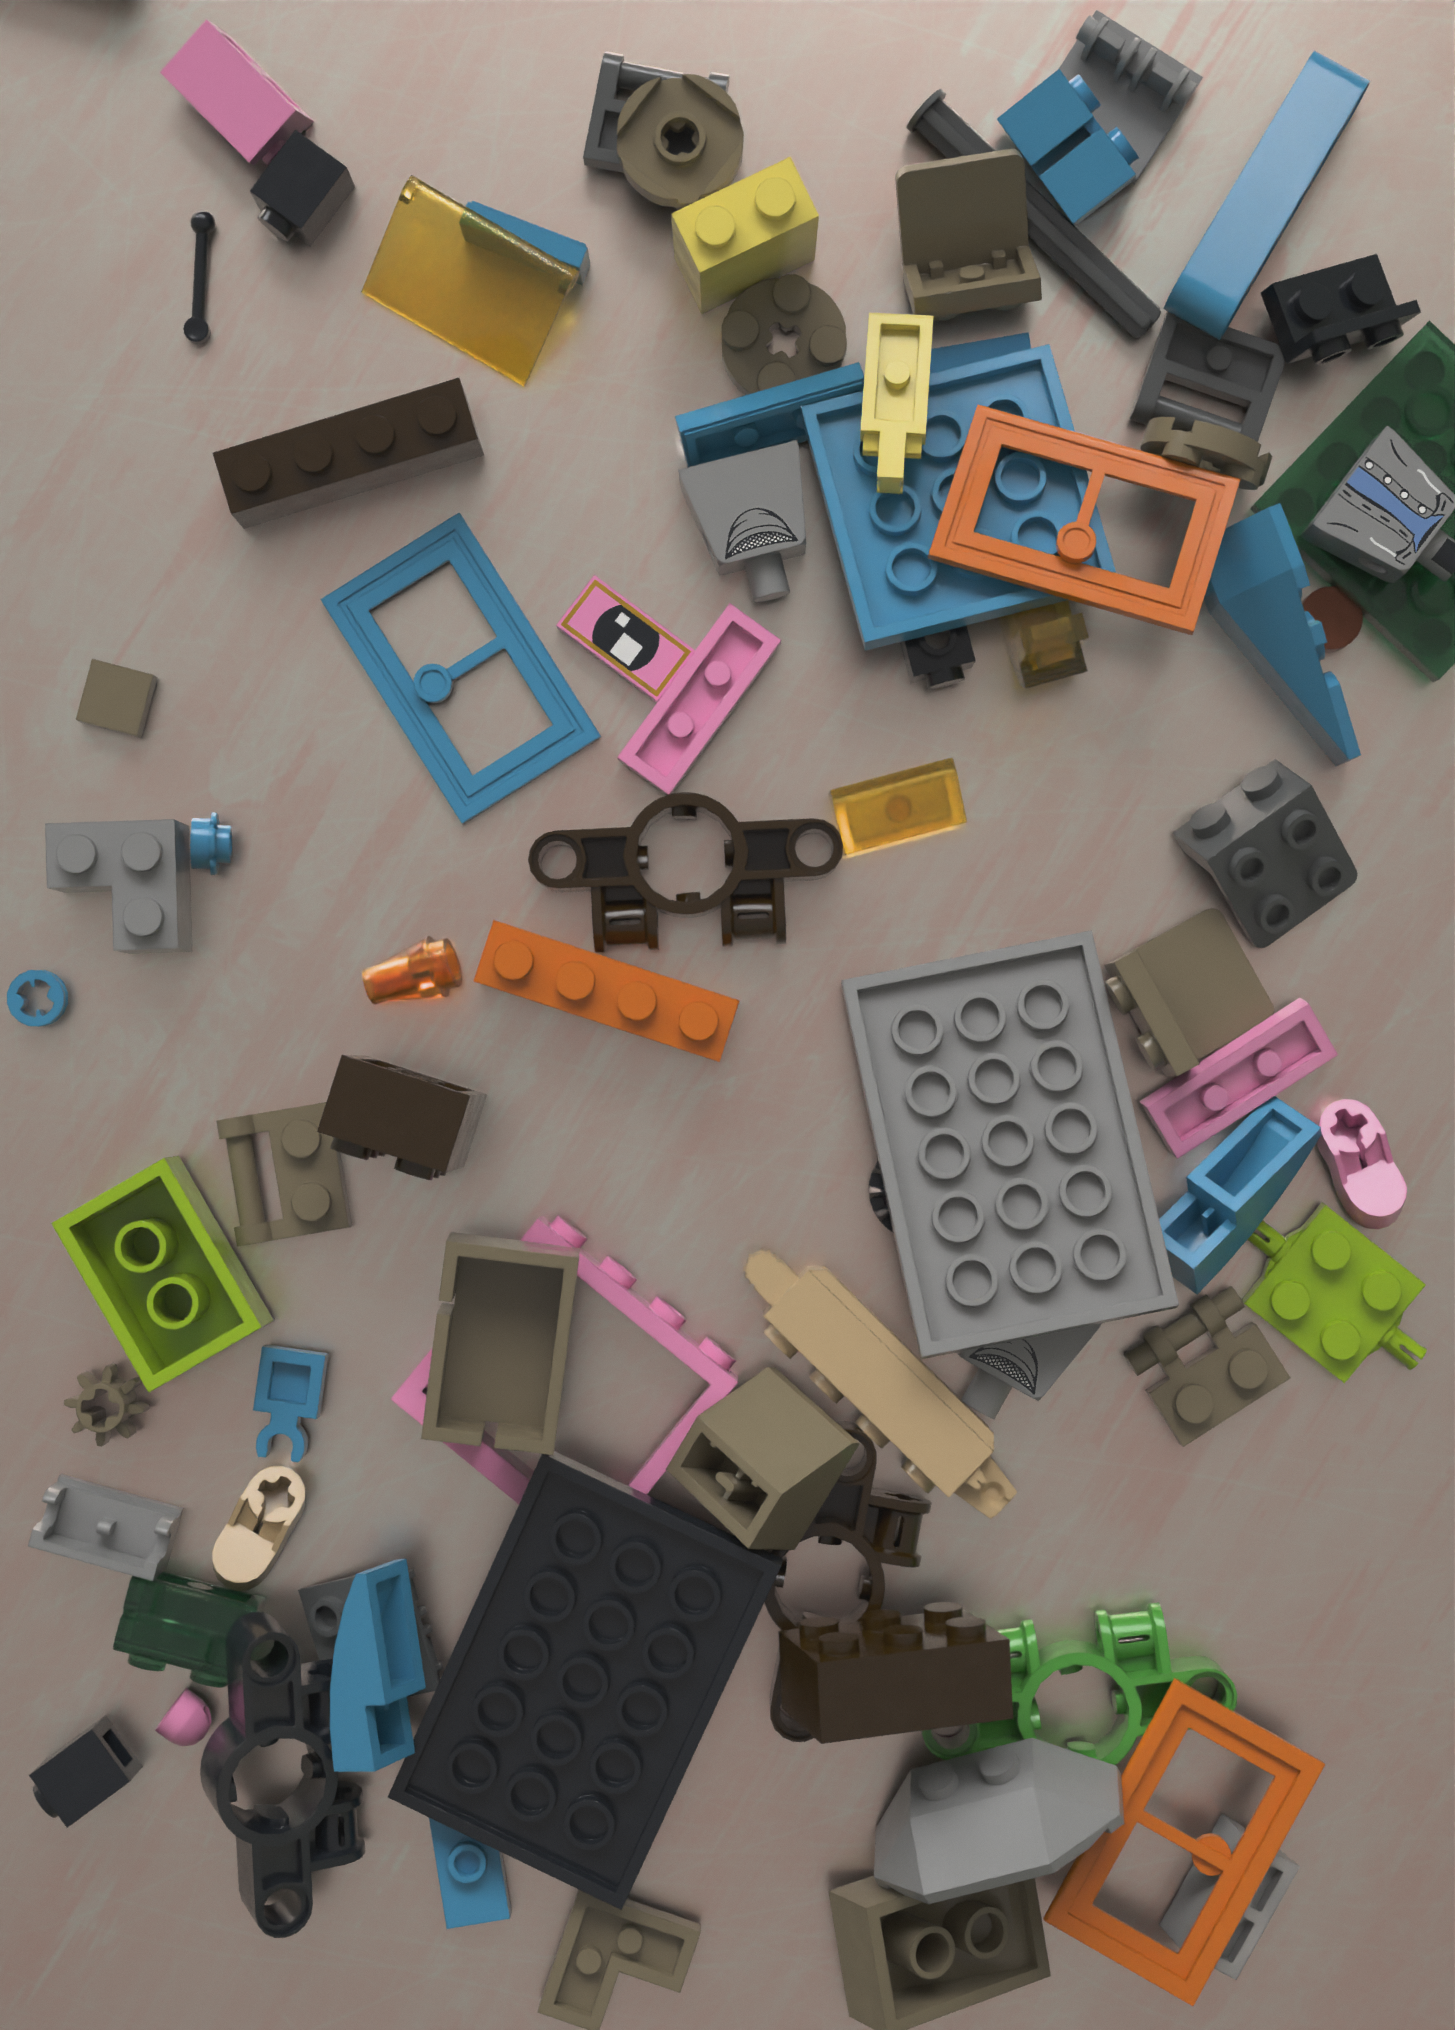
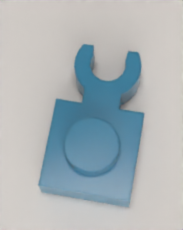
M274 1345L262 1346L253 1411L271 1413L270 1424L265 1426L257 1437L256 1452L258 1457L266 1458L271 1451L273 1436L284 1434L291 1439L293 1444L291 1461L299 1462L303 1459L308 1448V1437L306 1431L300 1425L301 1417L310 1419L320 1417L329 1353Z

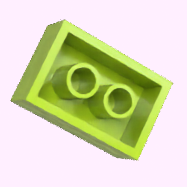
M179 1156L166 1157L51 1223L148 1393L274 1321Z

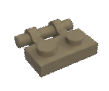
M1232 1286L1211 1299L1208 1295H1204L1190 1304L1192 1309L1190 1313L1163 1330L1157 1325L1142 1335L1143 1343L1124 1354V1357L1137 1376L1157 1363L1167 1376L1145 1391L1179 1444L1183 1447L1291 1378L1257 1324L1251 1322L1234 1334L1229 1330L1225 1320L1245 1308L1243 1301ZM1204 1333H1207L1214 1347L1184 1365L1176 1351Z

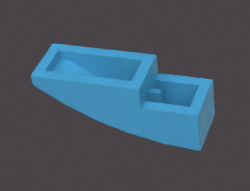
M1274 1096L1258 1106L1186 1177L1188 1191L1159 1219L1172 1277L1198 1295L1247 1241L1279 1200L1322 1135L1320 1126Z
M396 1559L355 1574L347 1596L334 1647L330 1682V1737L334 1772H375L415 1753L407 1696L425 1689L426 1685L407 1559Z

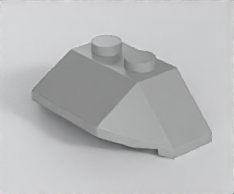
M1035 1738L996 1746L987 1750L911 1769L876 1827L874 1878L881 1887L886 1889L893 1888L905 1896L926 1904H932L1053 1874L1088 1850L1104 1832L1111 1834L1124 1825L1121 1773L1116 1765Z

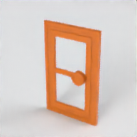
M978 404L933 538L928 559L1193 635L1241 479ZM1001 447L1092 472L1076 522L1064 525L1058 532L1056 550L1059 556L974 532ZM1104 476L1196 502L1169 588L1083 564L1093 555L1096 546V535L1089 524Z
M1174 1678L1121 1775L1124 1825L1111 1834L1104 1832L1088 1850L1076 1857L1043 1920L1194 2006L1321 1774L1325 1763ZM1188 1728L1274 1776L1232 1854L1227 1842L1221 1836L1207 1833L1194 1839L1144 1810ZM1137 1822L1189 1851L1195 1867L1201 1873L1209 1876L1220 1874L1178 1953L1093 1905L1097 1894Z

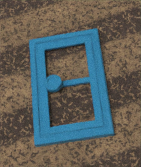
M460 513L455 514L320 599L462 824H465L601 738L600 733ZM450 561L497 637L447 669L438 664L424 665L416 672L413 682L369 611ZM505 649L553 725L472 775L427 702L439 703L444 701L450 695L455 679Z

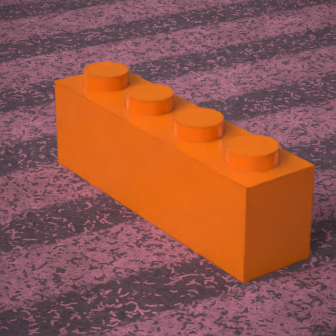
M493 920L473 980L476 983L717 1062L721 1060L740 1000Z

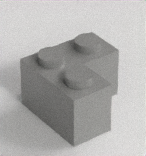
M175 819L45 823L47 888L63 893L112 891L113 951L128 954L192 952L188 825Z

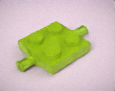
M1323 1202L1300 1228L1292 1231L1285 1237L1262 1220L1256 1229L1267 1238L1263 1239L1253 1232L1247 1240L1267 1255L1268 1258L1261 1277L1242 1299L1245 1305L1343 1383L1350 1378L1368 1355L1379 1350L1381 1347L1404 1364L1408 1370H1412L1419 1364L1413 1357L1402 1350L1400 1345L1406 1347L1421 1360L1425 1356L1427 1349L1399 1329L1398 1326L1400 1325L1403 1312L1426 1286L1424 1282Z

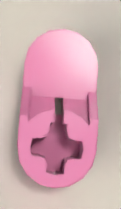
M1349 1099L1332 1103L1324 1110L1318 1126L1321 1127L1322 1135L1317 1141V1146L1330 1169L1337 1197L1355 1223L1369 1229L1388 1227L1397 1220L1406 1200L1407 1186L1393 1161L1386 1132L1367 1105L1357 1100Z

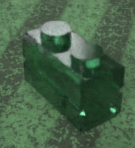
M166 1571L160 1574L154 1581L132 1576L123 1606V1614L116 1632L113 1650L128 1653L127 1662L140 1669L164 1671L166 1664L191 1670L189 1678L196 1683L217 1688L226 1687L225 1643L227 1633L231 1625L242 1615L250 1612H263L266 1597L243 1591H235L224 1586Z

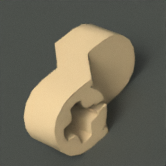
M270 1466L259 1471L240 1496L227 1525L217 1538L212 1549L213 1570L217 1579L225 1587L235 1591H245L258 1586L267 1577L278 1560L291 1532L305 1509V1486L301 1477L292 1469L283 1466ZM259 1523H261L263 1525L259 1531V1534H257L255 1532L258 1528Z

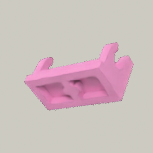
M207 19L160 72L252 165H255L261 159L269 165L295 130L302 133L303 130L306 131L314 122L228 33Z

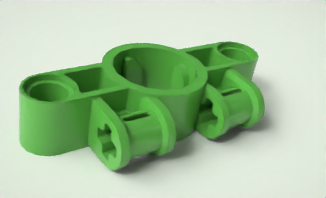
M1159 1602L1148 1604L1146 1611L1108 1615L1105 1609L1094 1611L1097 1645L1080 1640H1064L1049 1644L1038 1650L1032 1619L1021 1620L1020 1627L996 1630L1010 1640L1013 1719L964 1725L963 1729L952 1737H941L935 1734L932 1729L923 1730L921 1733L926 1747L933 1755L943 1760L1029 1738L1047 1742L1035 1731L1042 1729L1039 1709L1034 1697L1040 1684L1057 1670H1059L1061 1675H1067L1082 1670L1083 1666H1093L1109 1674L1117 1683L1118 1689L1112 1690L1111 1698L1113 1711L1118 1717L1111 1731L1097 1743L1072 1741L1067 1742V1748L1065 1749L1116 1765L1131 1750L1137 1736H1143L1174 1678L1190 1687L1197 1679L1203 1677L1217 1679L1218 1690L1213 1700L1233 1711L1237 1706V1691L1234 1683L1214 1660L1206 1656L1170 1659L1166 1626Z

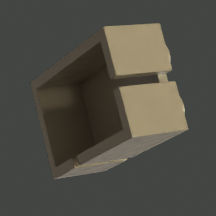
M456 1232L449 1234L445 1246L439 1301L452 1302L455 1296L454 1304L441 1303L436 1316L421 1439L481 1446L487 1421L498 1423L494 1448L554 1455L580 1248Z

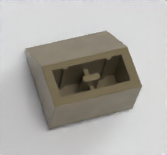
M767 1367L697 1416L666 1470L748 1549L795 1550L860 1443L774 1367Z

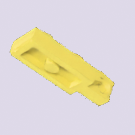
M869 312L860 441L863 442V456L878 457L877 493L903 494L905 458L921 459L922 445H925L934 316Z

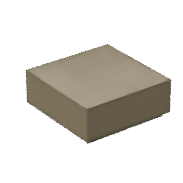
M92 659L76 720L80 723L142 738L158 678L153 674Z

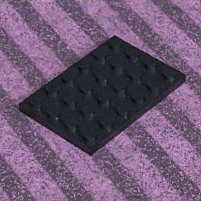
M554 1451V1455L541 1454L413 1739L415 1753L405 1757L388 1798L622 1910L781 1568L783 1558L764 1549H748L736 1536Z

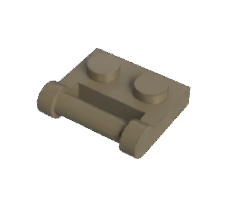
M326 1102L216 1121L219 1139H226L240 1223V1226L234 1227L237 1246L352 1227L341 1154L330 1149L333 1140L332 1136L317 1132ZM269 1131L283 1219L265 1222L251 1134Z

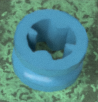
M29 970L19 974L11 982L7 991V1005L11 1014L20 1023L28 1026H47L56 1022L64 1014L68 1005V991L65 983L56 974L47 970ZM41 980L51 987L48 990L47 997L54 1004L47 1014L44 1009H37L36 1016L25 1010L29 999L22 993L29 983L31 987H39Z

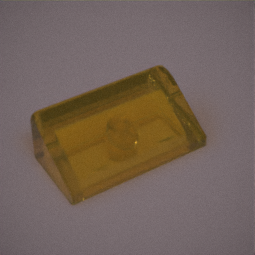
M953 758L832 789L828 794L836 826L842 838L844 855L967 823Z

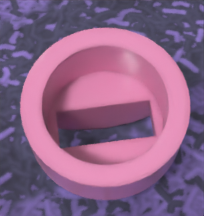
M185 1688L155 1731L176 1745H194L202 1740L211 1725L210 1709L199 1696Z

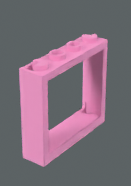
M540 1216L520 1241L580 1248L577 1276L709 1383L627 1484L640 1492L648 1494L666 1472L667 1466L697 1416L726 1397L738 1383V1375L730 1369L736 1360L709 1337H706L699 1344L680 1329L687 1320L662 1298L657 1296L650 1304L631 1289L637 1279L613 1258L607 1256L600 1263L581 1247L587 1241V1238L574 1226L569 1225L560 1216H557L552 1223L545 1217ZM432 1349L391 1398L394 1403L422 1426ZM486 1431L484 1432L481 1446L443 1442L516 1503H520L534 1471L509 1450L494 1448L495 1439Z

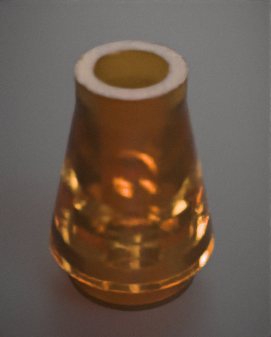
M428 936L374 966L364 968L362 972L366 993L374 1005L386 1001L448 997L450 989L462 985L459 959L448 938L435 941L431 936Z

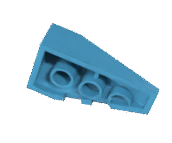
M1278 503L1225 529L1204 602L1213 619L1335 766H1339L1361 756L1340 683L1331 671L1325 673L1322 671L1320 660L1325 659L1324 644L1327 643L1322 622L1314 620L1308 611H1304L1301 601L1302 588L1310 586V582L1281 503Z

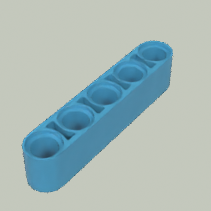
M1313 51L1182 271L1165 303L1164 310L1219 340L1222 338L1350 121L1370 84V80Z

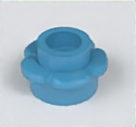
M212 812L211 818H192L190 860L192 869H210V874L216 875L219 863H231L232 826L220 825L218 813Z

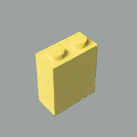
M791 157L671 213L674 259L701 314L737 298L747 288L762 280L779 278L815 260L819 214Z

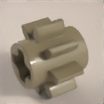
M113 1363L105 1366L102 1372V1381L100 1382L88 1371L78 1375V1382L84 1391L80 1395L64 1400L65 1406L76 1408L79 1421L74 1424L72 1432L77 1433L84 1429L96 1432L95 1440L97 1446L101 1447L109 1442L112 1437V1429L114 1428L126 1439L137 1433L135 1425L129 1419L133 1414L143 1413L149 1410L150 1407L149 1404L143 1401H137V1394L134 1389L140 1385V1377H135L128 1381L117 1378L118 1367L117 1364ZM108 1391L109 1401L119 1404V1411L106 1419L105 1408L95 1406V1398Z

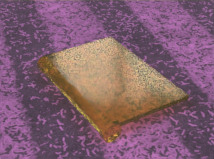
M411 175L401 191L361 292L525 386L565 296L575 285L580 271L572 266H568L431 187L420 178Z

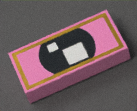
M595 575L556 625L558 630L656 703L695 651Z

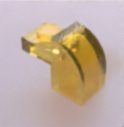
M1068 600L998 617L1011 664L1018 681L1024 689L1088 672L1081 648L1089 639L1082 613L1072 615Z

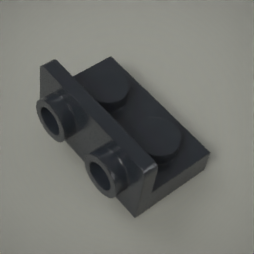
M1377 254L1275 282L1261 292L1263 302L1287 364L1309 357L1313 358L1315 365L1325 364L1352 351L1350 345L1363 341L1367 350L1384 346L1402 337L1404 333L1401 326L1421 313L1417 300L1396 305Z

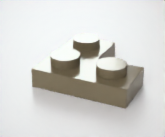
M578 1889L537 2013L587 2030H600L619 1972L680 1993L701 1933V1924L629 1899L626 1900L622 1910Z

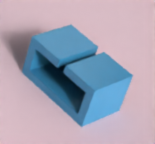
M1058 69L999 116L997 120L1076 227L1137 179L1130 165L1139 157L1117 126L1106 134L1096 121L1092 112L1098 109L1101 104L1082 77L1078 74L1068 81L1061 70Z

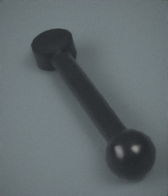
M200 210L192 215L190 221L191 228L196 233L192 317L185 322L183 328L186 338L194 344L205 343L211 334L210 327L204 320L208 237L215 228V218L210 212Z

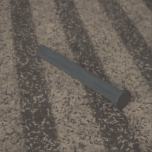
M942 89L934 92L920 106L906 127L911 133L918 130L948 159L996 151L944 101L946 93ZM1026 180L1028 236L1133 337L1139 338L1145 334L1158 320L1161 314L1160 307Z

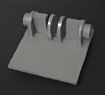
M1096 10L1093 16L1089 15L1076 36V43L1059 69L1068 81L1078 74L1082 77L1101 104L1098 109L1092 112L1096 121L1106 134L1117 126L1137 153L1139 158L1130 165L1136 174L1137 179L1132 182L1135 185L1203 77Z

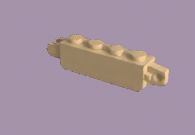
M761 1248L760 1251L748 1254L749 1258L746 1265L743 1266V1271L746 1272L745 1278L749 1279V1284H754V1289L769 1303L763 1310V1317L771 1325L763 1333L788 1358L791 1359L799 1351L817 1368L809 1378L834 1403L837 1404L845 1396L862 1413L855 1423L880 1448L883 1449L891 1441L908 1458L901 1468L915 1483L928 1494L935 1486L948 1498L955 1493L990 1519L995 1517L1013 1499L1017 1493L1016 1489L990 1456L994 1452V1433L989 1429V1426L967 1404L962 1402L826 1266H806L797 1275L781 1258H776V1253H770V1249L764 1251Z

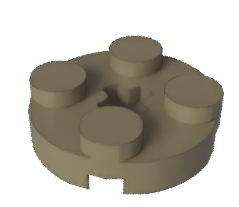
M682 74V78H669L663 81L659 77L641 85L624 104L617 124V156L626 179L637 192L648 200L662 206H671L678 210L728 187L740 169L744 142V131L740 123V116L732 98L713 81L694 74ZM688 127L694 131L691 141L695 149L691 153L681 152L678 155H673L668 152L669 141L664 135L669 129L673 132L681 133Z
M786 274L780 278H769L750 286L735 299L722 323V361L732 383L744 395L840 368L846 355V325L838 306L825 291L818 286L808 283L803 277L796 274ZM777 328H781L785 332L794 330L800 336L795 341L798 353L790 358L783 351H779L774 355L771 354L767 349L773 341L771 332Z
M1156 417L1149 420L1140 446L1141 451L1239 478L1241 480L1238 488L1257 490L1259 486L1264 484L1272 455L1268 452L1258 457L1261 444L1254 439L1231 429L1194 420L1192 429L1188 432L1172 430L1175 417Z

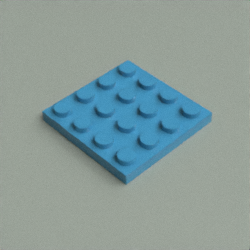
M1050 344L930 374L925 445H922L921 459L905 458L903 494L877 493L878 457L863 456V442L860 441L863 391L801 406L805 433L865 651L1068 600L928 559L933 538L978 404L1075 432ZM1001 447L974 532L1059 556L1056 550L1057 535L1064 525L1076 522L1089 483L1087 471ZM1095 505L1089 526L1096 535V546L1093 555L1083 564L1116 573L1098 508Z

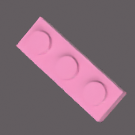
M729 603L617 757L618 760L664 794H672L781 645V640Z
M1298 998L1199 1062L1200 1064L1177 1076L1139 1102L1169 1152L1178 1159L1338 1054L1309 1003Z

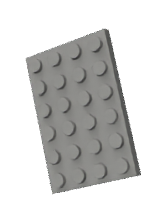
M1092 930L841 981L920 1359L1175 1309L1179 1306Z

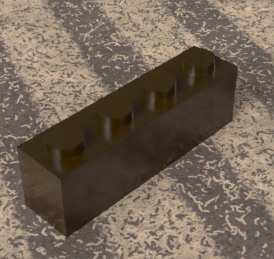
M460 378L213 452L230 513L244 529L484 456Z

